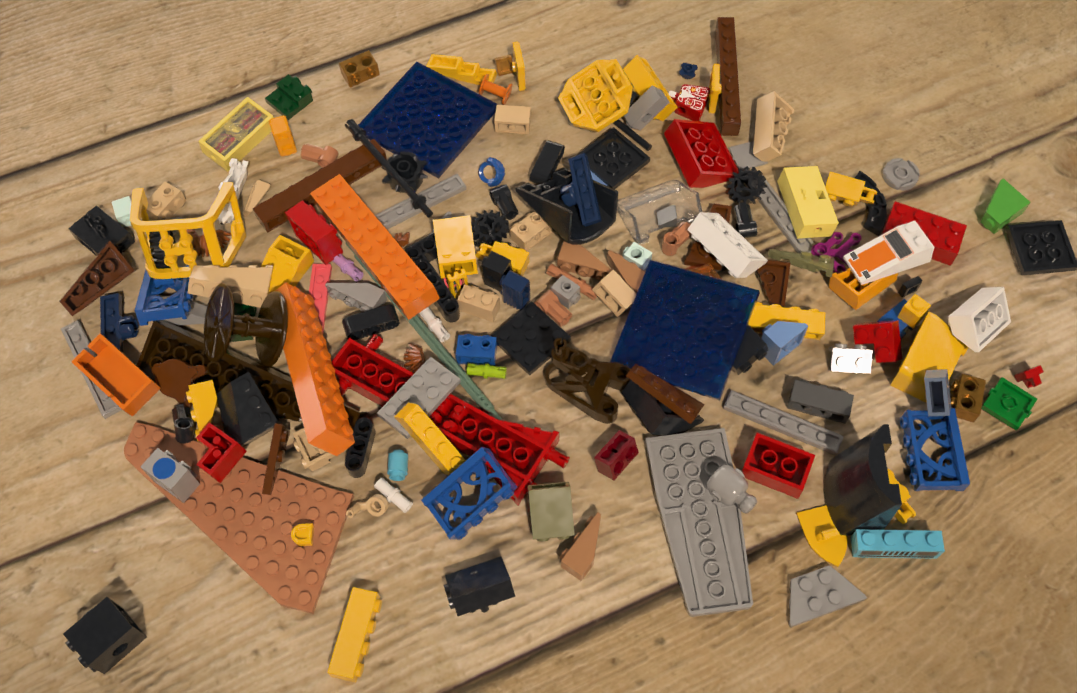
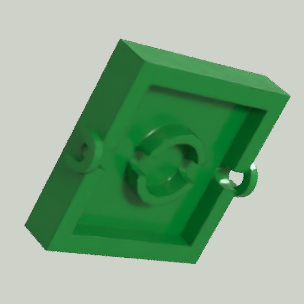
M1001 377L996 386L991 388L988 393L989 396L981 409L1017 431L1025 418L1027 419L1031 415L1032 411L1030 410L1037 401V398Z

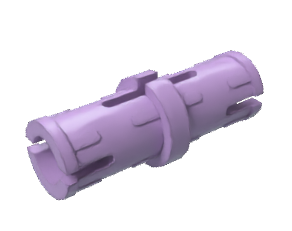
M342 254L334 258L333 262L341 268L344 274H348L355 282H358V279H362L363 272L354 266L353 261L346 259Z

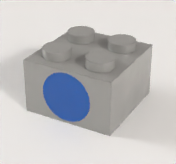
M157 448L141 465V468L156 484L184 503L200 485L196 480L197 475L185 462L176 460V457L168 450L163 452Z

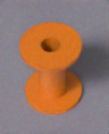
M486 74L481 83L479 95L487 91L503 98L502 104L505 105L510 96L512 84L510 83L507 88L488 81L489 74Z

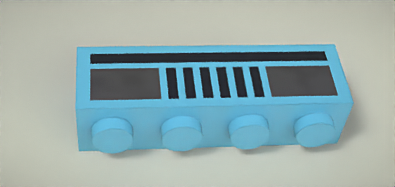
M856 529L850 537L852 557L937 559L945 552L942 531Z

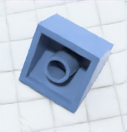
M777 321L773 325L769 324L762 331L763 335L761 337L768 346L765 358L773 366L802 343L808 325L806 323Z

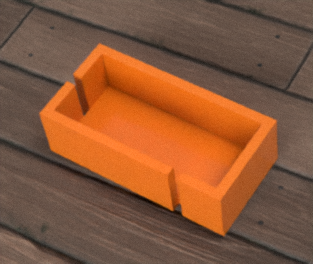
M99 334L88 345L92 351L98 354L96 357L84 349L71 361L122 410L132 417L161 389L160 386L102 334Z

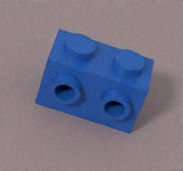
M472 334L458 335L456 349L458 364L468 365V363L485 365V363H488L490 366H495L497 355L496 337L490 335L474 336Z

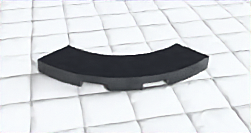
M859 171L855 179L865 181L864 187L877 191V195H874L873 198L874 204L866 203L868 215L863 228L879 236L887 220L886 200L876 187L877 184L865 173ZM862 192L861 194L862 197H866L867 193Z

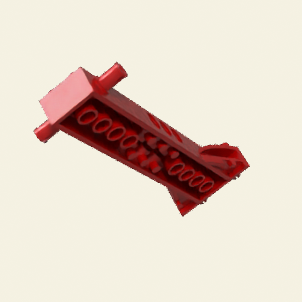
M373 334L366 346L349 338L331 362L335 369V376L340 386L341 396L344 395L347 389H351L381 407L394 396L414 373L376 353V350L383 343V339L380 336L377 337L376 334ZM449 394L429 416L451 444L471 457L481 447L491 450L498 463L517 486L513 491L514 494L510 497L517 506H519L524 496L528 494V485H538L534 483V480L546 461L550 460L564 469L566 467L565 464H568L570 460L569 456L555 450L560 441V432H548L538 427L533 429L523 427V424L498 420L452 394ZM487 461L485 463L489 474L494 473V469ZM494 477V480L502 488L501 479L498 477Z

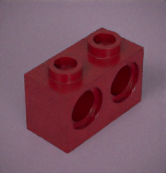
M618 430L594 457L598 472L614 481L639 453L635 438Z

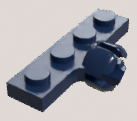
M583 153L569 158L572 182L561 188V194H565L561 196L562 200L569 207L578 204L583 226L586 227L601 222L588 157Z
M119 293L100 296L101 334L123 353V341L135 338L139 333V330L134 331V329L139 328L137 320L132 315L122 317V296Z

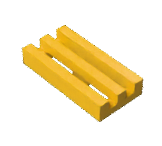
M461 269L460 274L457 271L454 272L452 277L450 274L447 275L449 291L454 298H458L461 293L459 279L462 278L463 287L464 284L468 285L465 269ZM454 281H455V284H456L457 293H455L454 283H453Z

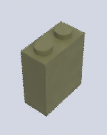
M559 482L528 485L533 540L537 539V541L542 542L554 537L563 540L570 538V536H575L570 483Z

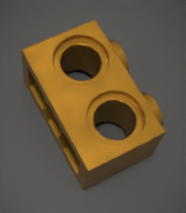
M369 50L339 63L341 74L350 88L380 75L378 64Z
M961 374L958 380H954L951 389L954 391V395L950 399L951 408H955L957 418L974 423L980 416L986 380L966 374Z

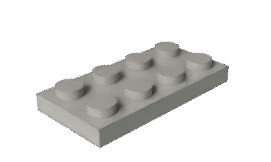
M430 357L377 412V415L405 438L409 439L411 435L394 416L409 402L418 404L429 417L461 383V380Z

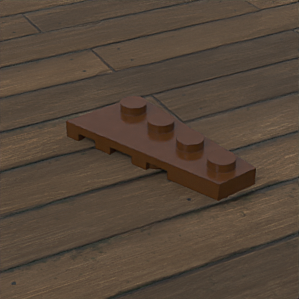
M713 204L709 213H718L729 223L732 206ZM695 241L684 262V265L721 270L722 267L716 261V257L708 253L704 249V245L698 241Z
M637 364L626 375V377L689 424L694 421L705 405Z

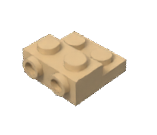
M304 428L293 433L295 438L293 444L298 452L301 451L303 455L300 459L305 469L309 468L313 472L330 463L329 459L335 456L309 444Z

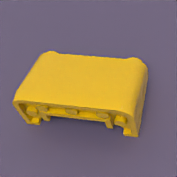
M928 311L890 386L927 403L924 382L926 370L947 369L948 379H950L960 355H965L968 346L952 335L951 328L936 314Z

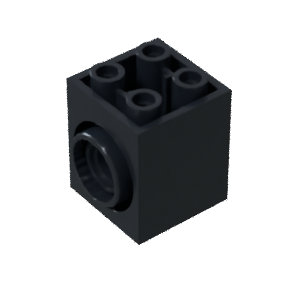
M109 597L104 598L63 633L67 639L65 644L68 648L80 655L78 658L79 662L85 668L89 667L93 672L99 671L103 674H106L147 638L123 607Z

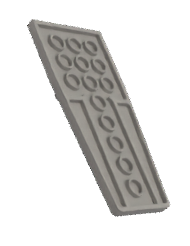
M725 428L646 438L645 443L655 497L688 615L697 617L750 609L753 605L741 511L736 503L732 506H726L721 501L718 502V499L711 495L707 488L709 478L717 469L723 465L733 467Z

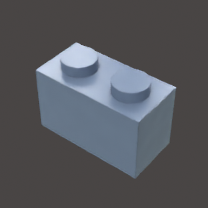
M926 370L924 382L928 416H950L951 399L948 370Z

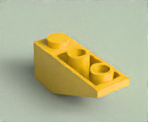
M213 380L188 385L189 391L186 392L188 403H193L194 410L190 411L193 422H197L198 429L195 430L196 437L209 422L213 424L218 398Z

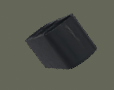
M549 140L546 141L531 171L530 182L541 184L552 179L553 172L556 171L564 154L565 145Z
M384 305L348 316L343 319L342 324L346 338L358 340L394 329L400 324L394 305Z
M360 418L356 421L353 430L355 443L348 448L345 459L346 469L353 478L362 477L367 469L376 434L373 423L369 418ZM369 427V430H368V431H366V432H362V431H361L363 428ZM360 445L365 446L362 450H356ZM354 464H360L358 468L351 469Z

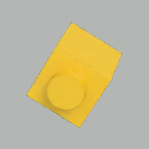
M914 294L903 306L898 318L911 328H914L925 317L931 305Z

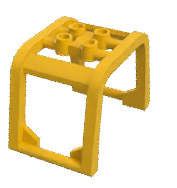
M223 182L217 198L206 215L187 219L150 221L146 210L148 201L144 188L132 190L130 223L137 232L146 260L145 268L150 277L154 279L190 277L193 267L197 266V252L193 249V237L188 234L187 229H203L213 264L208 266L229 267L246 238L233 182ZM230 202L235 220L231 224V242L222 256L214 222L225 205ZM179 230L180 239L178 243L173 244L174 239L168 235V231ZM159 231L161 236L159 247L164 250V263L170 266V268H156L150 249V232ZM184 254L183 261L189 267H178V256Z

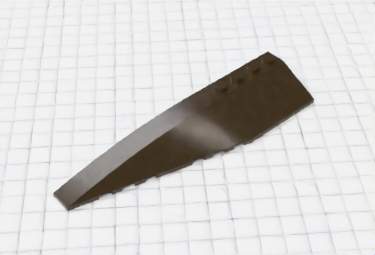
M153 321L137 366L155 383V376L152 373L153 365L170 359H181L192 366L205 365L208 370L207 374L197 378L195 382L197 384L213 380L216 394L231 381L250 372L253 374L278 418L302 421L291 377L272 368L265 367L261 363L229 349L226 350L220 360L212 362L206 355L204 338L169 322ZM344 404L349 416L350 427L354 430L355 423L361 412Z

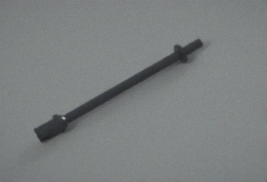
M354 119L348 120L345 127L351 132L354 140L361 141L413 200L412 207L414 209H421L428 218L431 217L433 212L425 204L427 201L426 197L423 195L418 196L368 140L366 131L360 128Z

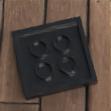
M614 127L578 154L585 153L588 157L590 171L608 187L613 189L619 187L650 162V157Z
M1062 220L1013 224L1006 227L1021 276L1077 270V259Z
M532 301L491 335L497 338V346L529 376L551 358V351L557 338H562V343L563 339L567 343L571 341V336Z

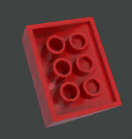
M674 119L664 132L689 187L705 188L728 182L729 178L735 177L733 172L739 173L715 123Z

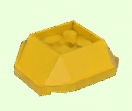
M616 59L596 60L567 80L558 99L574 126L600 132L628 113L633 86Z

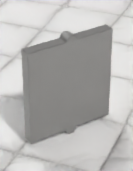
M754 141L729 147L738 170L739 168L745 170L746 166L753 168L768 164V161H761L754 156Z

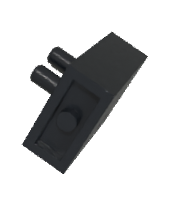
M97 205L68 228L74 238L95 256H97L108 241H111L121 254L135 243L131 234Z
M731 306L701 330L704 338L738 375L742 372L746 373L757 359L761 360L767 355V344Z
M501 556L445 575L447 584L443 586L450 609L455 608L457 616L469 612L474 613L478 609L485 613L489 610L490 605H496L501 601L515 597L511 579Z

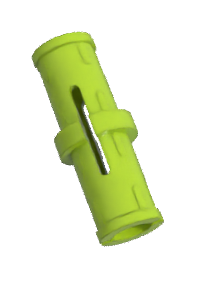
M468 363L467 375L482 376L484 379H488V377L506 378L507 367L490 366L488 363H485V365Z

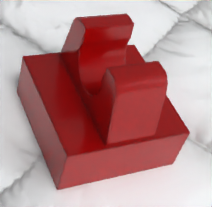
M1039 365L1015 374L1014 377L1017 382L1023 381L1029 389L1042 384L1039 374L1044 371L1042 366Z

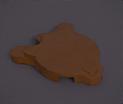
M170 359L163 363L154 364L152 373L155 376L156 384L161 387V393L175 399L179 405L184 404L189 409L192 408V403H188L186 392L189 391L188 385L196 384L195 380L206 375L207 367L205 365L192 366L181 359Z

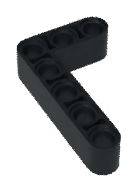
M435 233L408 246L405 252L420 270H425L422 272L429 281L435 283L433 285L439 297L445 296L434 302V305L447 322L453 323L460 318L459 304L430 264L432 260L438 258Z

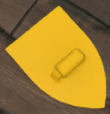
M827 505L796 513L804 536L812 550L826 562L839 567L847 550V535H841L829 515Z

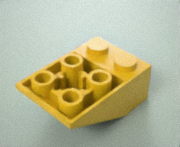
M470 215L433 220L441 279L447 278L448 274L451 277L454 276L456 271L460 274L461 269H465L467 275L478 274Z
M282 235L278 236L268 249L261 267L273 265L268 294L276 291L285 282L291 286L298 284L314 263L310 249Z

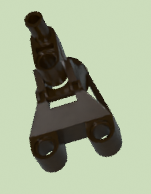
M557 338L551 351L553 363L545 371V382L548 388L594 420L605 424L615 422L618 415V403L605 395L609 387L620 391L624 390L630 381L626 377L630 368L617 362H600L594 358H588L585 353L567 347L565 339H563L562 343V338ZM561 369L567 374L566 382L552 383L549 375L552 371ZM594 372H599L592 387L589 384ZM624 376L626 379L621 380L618 377ZM587 392L593 406L571 393ZM611 409L613 412L606 413L603 410Z

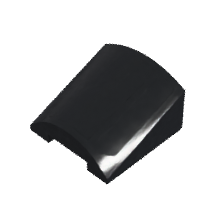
M567 168L553 172L551 180L535 186L528 182L516 187V192L568 244L581 245L593 241L606 232L616 221L619 192L593 180L602 221L586 227L582 225L578 204L569 207L564 204L561 197L565 195L564 193L561 194V188L572 182L571 170Z
M883 424L833 457L829 462L824 480V496L829 515L841 535H852L856 529L884 530L902 505L899 484H890L885 458V453H887L892 444L889 424Z

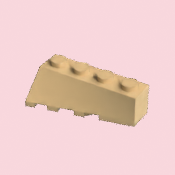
M775 91L757 99L753 154L759 160L765 162L781 156L785 144L784 136L788 133L787 125L792 120L790 115L794 113V109Z
M230 265L229 267L194 266L189 277L188 294L210 298L215 287L222 283L229 287L234 303L261 308L263 301L269 293L273 265H266V267H257V265H249V267H237V265Z

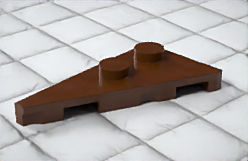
M768 260L756 270L769 305L778 304L785 308L791 263Z
M274 424L262 490L263 495L272 494L281 462L285 458V449L290 431L283 424Z

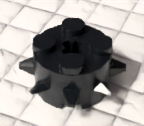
M400 152V155L394 154L388 160L414 192L421 186L423 179L428 178L422 171L427 162L419 161L414 153ZM387 172V176L382 180L383 184L390 183V187L396 192L406 193Z

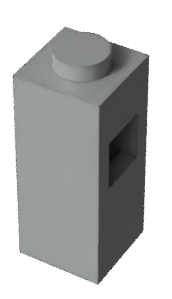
M651 86L629 108L628 113L624 115L626 124L632 129L635 128L641 131L670 103L663 91Z

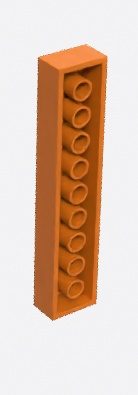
M340 174L310 193L320 211L335 227L337 232L408 320L440 299L434 285Z
M285 282L276 290L283 295L287 306V333L283 349L309 444L338 456L352 446L355 440L353 430L349 424V416L344 407V399L339 390L340 386L336 380L335 369L331 363V355L328 352L327 342L323 336V328L318 319V312L315 309V301L311 295L305 294L296 286H291Z

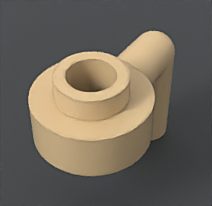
M375 494L367 502H357L346 512V515L352 518L360 510H368L371 515L378 517L387 511L388 501L384 496Z

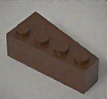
M108 241L59 302L71 316H74L135 270L112 242Z

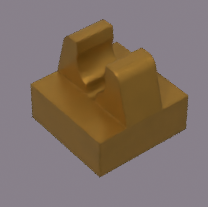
M511 55L494 58L498 76L514 73Z

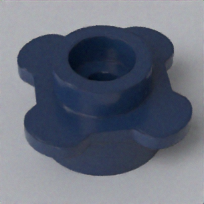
M682 63V69L679 71V74L684 79L694 78L696 75L695 71L698 68L697 65Z

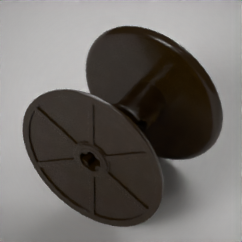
M222 283L217 285L210 296L204 321V347L208 359L216 362L223 357L228 348L231 334L240 335L242 338L244 336L255 337L259 361L265 367H272L282 353L287 333V306L283 295L279 291H273L268 294L261 305L258 318L249 317L247 313L243 316L234 315L233 296L229 287Z

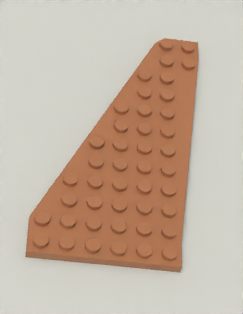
M135 422L124 446L126 459L281 606L314 614L347 518L346 512L351 507L354 495L331 489L280 470L278 471L272 494L263 495L262 490L267 466L243 457L225 479L219 483L196 465L209 450L202 443L193 440L190 443L182 444L176 441L174 433ZM157 448L163 452L166 450L171 452L176 457V460L185 462L197 475L196 480L200 485L184 503L156 484L141 468V465ZM313 523V546H299L295 544L291 538L292 529L298 524Z

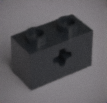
M491 251L488 257L485 256L481 263L483 269L482 276L485 285L501 292L500 280L503 275H507L510 270L512 271L511 260Z

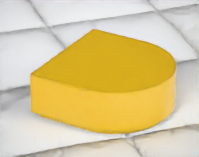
M313 523L298 524L292 529L291 538L295 544L299 546H313Z

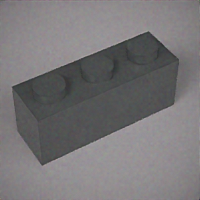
M795 380L791 388L787 409L846 424L851 414L854 395L844 390L837 391L829 389L824 385L810 384L805 380Z

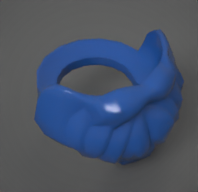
M489 157L487 159L488 162L481 164L478 173L483 182L488 183L489 187H494L504 180L505 167H503L499 160ZM486 166L495 167V178L487 179L484 176L483 171Z

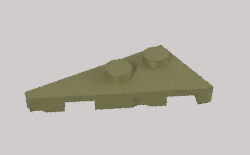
M769 249L768 257L778 261L781 259L790 260L791 265L812 272L826 271V276L832 277L835 259L829 255L814 256L809 252L794 253Z

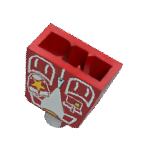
M684 84L679 93L669 92V95L678 107L674 111L676 114L692 121H700L709 99L710 88Z

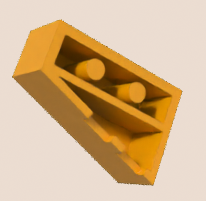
M847 268L845 272L839 274L836 272L832 273L829 289L857 310L897 280L898 273L860 285L850 268Z

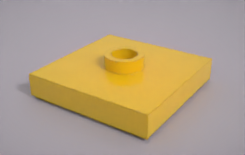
M512 42V70L516 74L519 91L526 89L525 66L520 44Z
M720 64L712 66L709 83V113H715L718 95L721 94V84H719Z

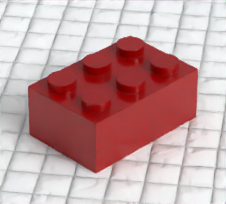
M302 200L285 212L295 236L325 265L343 253L341 248L342 242L336 236L337 230L332 224L328 225L325 218L321 214L318 215L311 204L307 205Z
M756 433L742 473L748 480L799 499L815 455L763 434Z

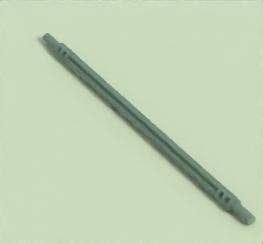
M354 253L355 259L361 264V266L366 270V272L371 276V278L376 282V284L381 289H383L382 286L378 283V281L374 278V276L369 272V270L365 267V265ZM386 293V296L391 300V302L396 306V308H397V309L401 312V314L406 318V316L402 313V311L398 308V306L394 303V301H393V300L390 298V296ZM415 315L410 320L406 318L447 369L460 378V384L482 411L498 420H503L494 410V405L418 315Z

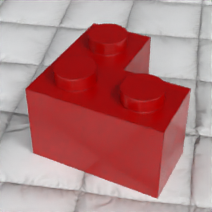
M899 320L853 325L855 345L874 343L876 363L896 362L902 359Z
M210 422L196 437L198 441L209 449L196 465L219 483L225 479L247 452L238 442Z

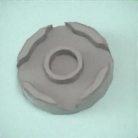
M902 158L892 159L883 170L885 183L896 190L902 191L913 188L920 176L918 167L913 162L905 161Z

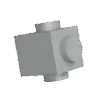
M564 275L551 287V291L558 297L559 302L568 309L581 298L580 286Z

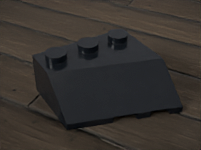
M250 372L231 381L217 393L224 433L242 447L272 431L275 423L282 424L253 374Z
M632 380L629 381L621 392L626 398V402L636 412V416L645 424L647 431L653 435L681 434L704 421L698 415L689 424Z

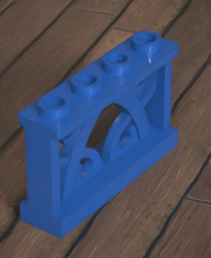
M145 270L135 307L139 325L144 326L148 325L149 321L180 317L187 319L188 312H191L190 302L193 301V294H188L189 277L176 278L174 284L157 286L154 283V278L150 277ZM167 288L177 291L164 300L162 297L157 296Z
M951 408L950 416H928V410H906L900 417V427L904 430L903 444L904 447H907L906 462L911 469L910 483L914 486V491H964L970 485L955 408ZM936 419L942 420V422L937 423L935 425H932L930 421ZM922 420L926 423L928 429L926 430L922 424H918L920 430L914 429L913 421ZM941 434L945 435V440L939 438ZM930 436H932L937 444L946 447L948 451L939 458L938 463L929 458L922 450L923 444ZM948 459L950 461V465H947L945 463L944 466H942L943 460ZM922 470L928 472V477L933 472H936V479L934 481H926L923 478ZM942 475L945 477L953 478V481L940 480Z
M481 447L421 501L431 511L447 534V537L452 540H460L468 534L467 531L472 526L479 525L487 513L494 512L503 499H509L514 494L513 491L517 486L498 463L491 450ZM487 461L494 469V473L488 474L485 465ZM475 472V478L480 477V479L472 481L470 476ZM494 477L500 478L502 488L498 492H494L493 487L498 484L494 482L489 483V479ZM463 482L469 485L481 484L477 505L463 506L458 504L462 497L460 484ZM453 490L457 493L456 498L450 496ZM440 503L448 508L445 515H443L437 504ZM453 511H456L453 515L454 522H456L458 517L462 519L461 524L457 527L451 526L449 522Z

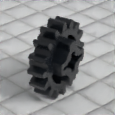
M746 166L744 171L739 168L738 174L733 172L735 177L729 178L731 184L727 185L730 190L728 194L732 196L735 202L737 201L738 204L746 202L749 205L750 201L756 204L755 199H762L760 194L766 193L763 188H766L767 184L764 182L766 178L760 170L757 171L755 167L750 170Z
M484 210L482 215L477 213V218L473 217L471 222L474 240L479 239V244L485 242V244L489 245V242H492L494 245L495 241L501 243L502 238H507L509 221L506 220L505 215L500 217V212L498 211L494 214L493 210L490 213Z

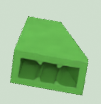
M1003 178L991 197L981 223L986 229L995 234L1024 213L1030 201Z

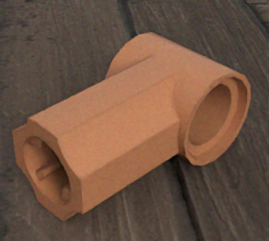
M304 144L301 149L302 159L316 162L322 168L335 161L339 155L338 151L331 146L321 148Z
M682 222L672 232L664 235L661 250L665 255H675L678 248L691 237L692 234L687 230L691 224Z
M550 290L534 302L560 327L565 326L572 318V313L559 302L558 297Z

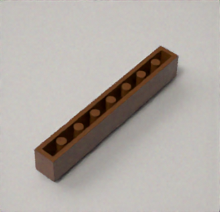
M718 17L715 38L717 64H720L719 84H721V94H719L721 136H738L741 126L735 22L734 17Z
M372 139L370 142L387 160L385 151L375 139ZM362 145L343 157L336 159L331 164L320 168L317 172L305 177L298 183L289 186L279 194H275L265 202L258 204L253 208L257 220L268 233L287 222L288 219L285 212L302 200L307 205H316L310 193L338 174L350 185L382 165Z

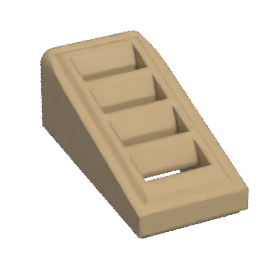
M257 180L253 184L243 212L244 217L250 215L253 208L257 206L270 188V184L261 180Z

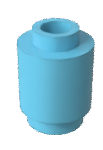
M393 450L392 453L388 454L387 474L390 480L403 481L408 474V454L403 450Z

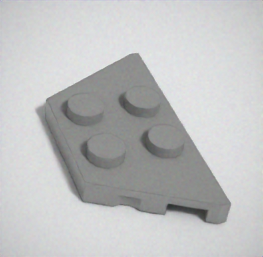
M830 565L790 580L789 627L792 628L862 602L867 597Z

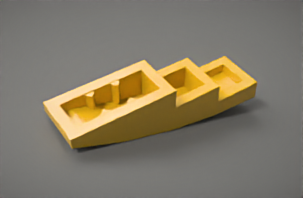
M432 54L426 66L428 70L443 76L476 85H481L486 74H489L488 81L494 83L497 72L494 69L480 68L479 63L464 62L462 57Z

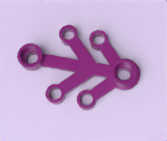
M834 232L826 243L815 244L811 249V254L814 256L829 255L831 258L838 257L847 265L843 256L852 252L853 250L849 249L853 245H858L862 237L858 233H853L838 249H830L834 244H840L843 240L842 233ZM834 261L833 273L839 274L846 271L843 264H838Z

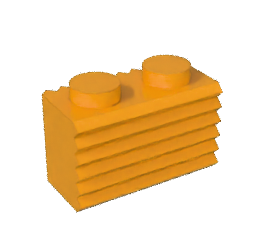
M283 115L270 119L269 124L280 156L296 153L297 149L286 116Z

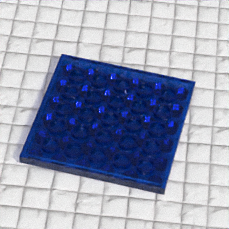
M416 61L358 126L366 131L368 140L375 139L381 147L396 155H400V152L414 153L419 161L427 162L422 170L439 179L496 113V106L498 104Z
M650 260L610 362L626 365L630 369L637 364L675 387L720 401L760 292L756 289Z

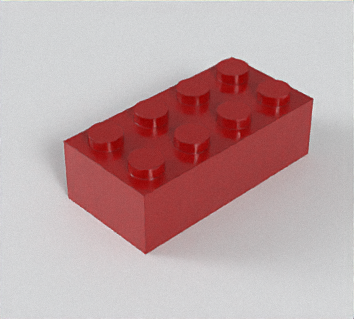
M895 201L888 215L882 235L897 226L916 221L934 246L931 259L951 266L959 253L967 225Z

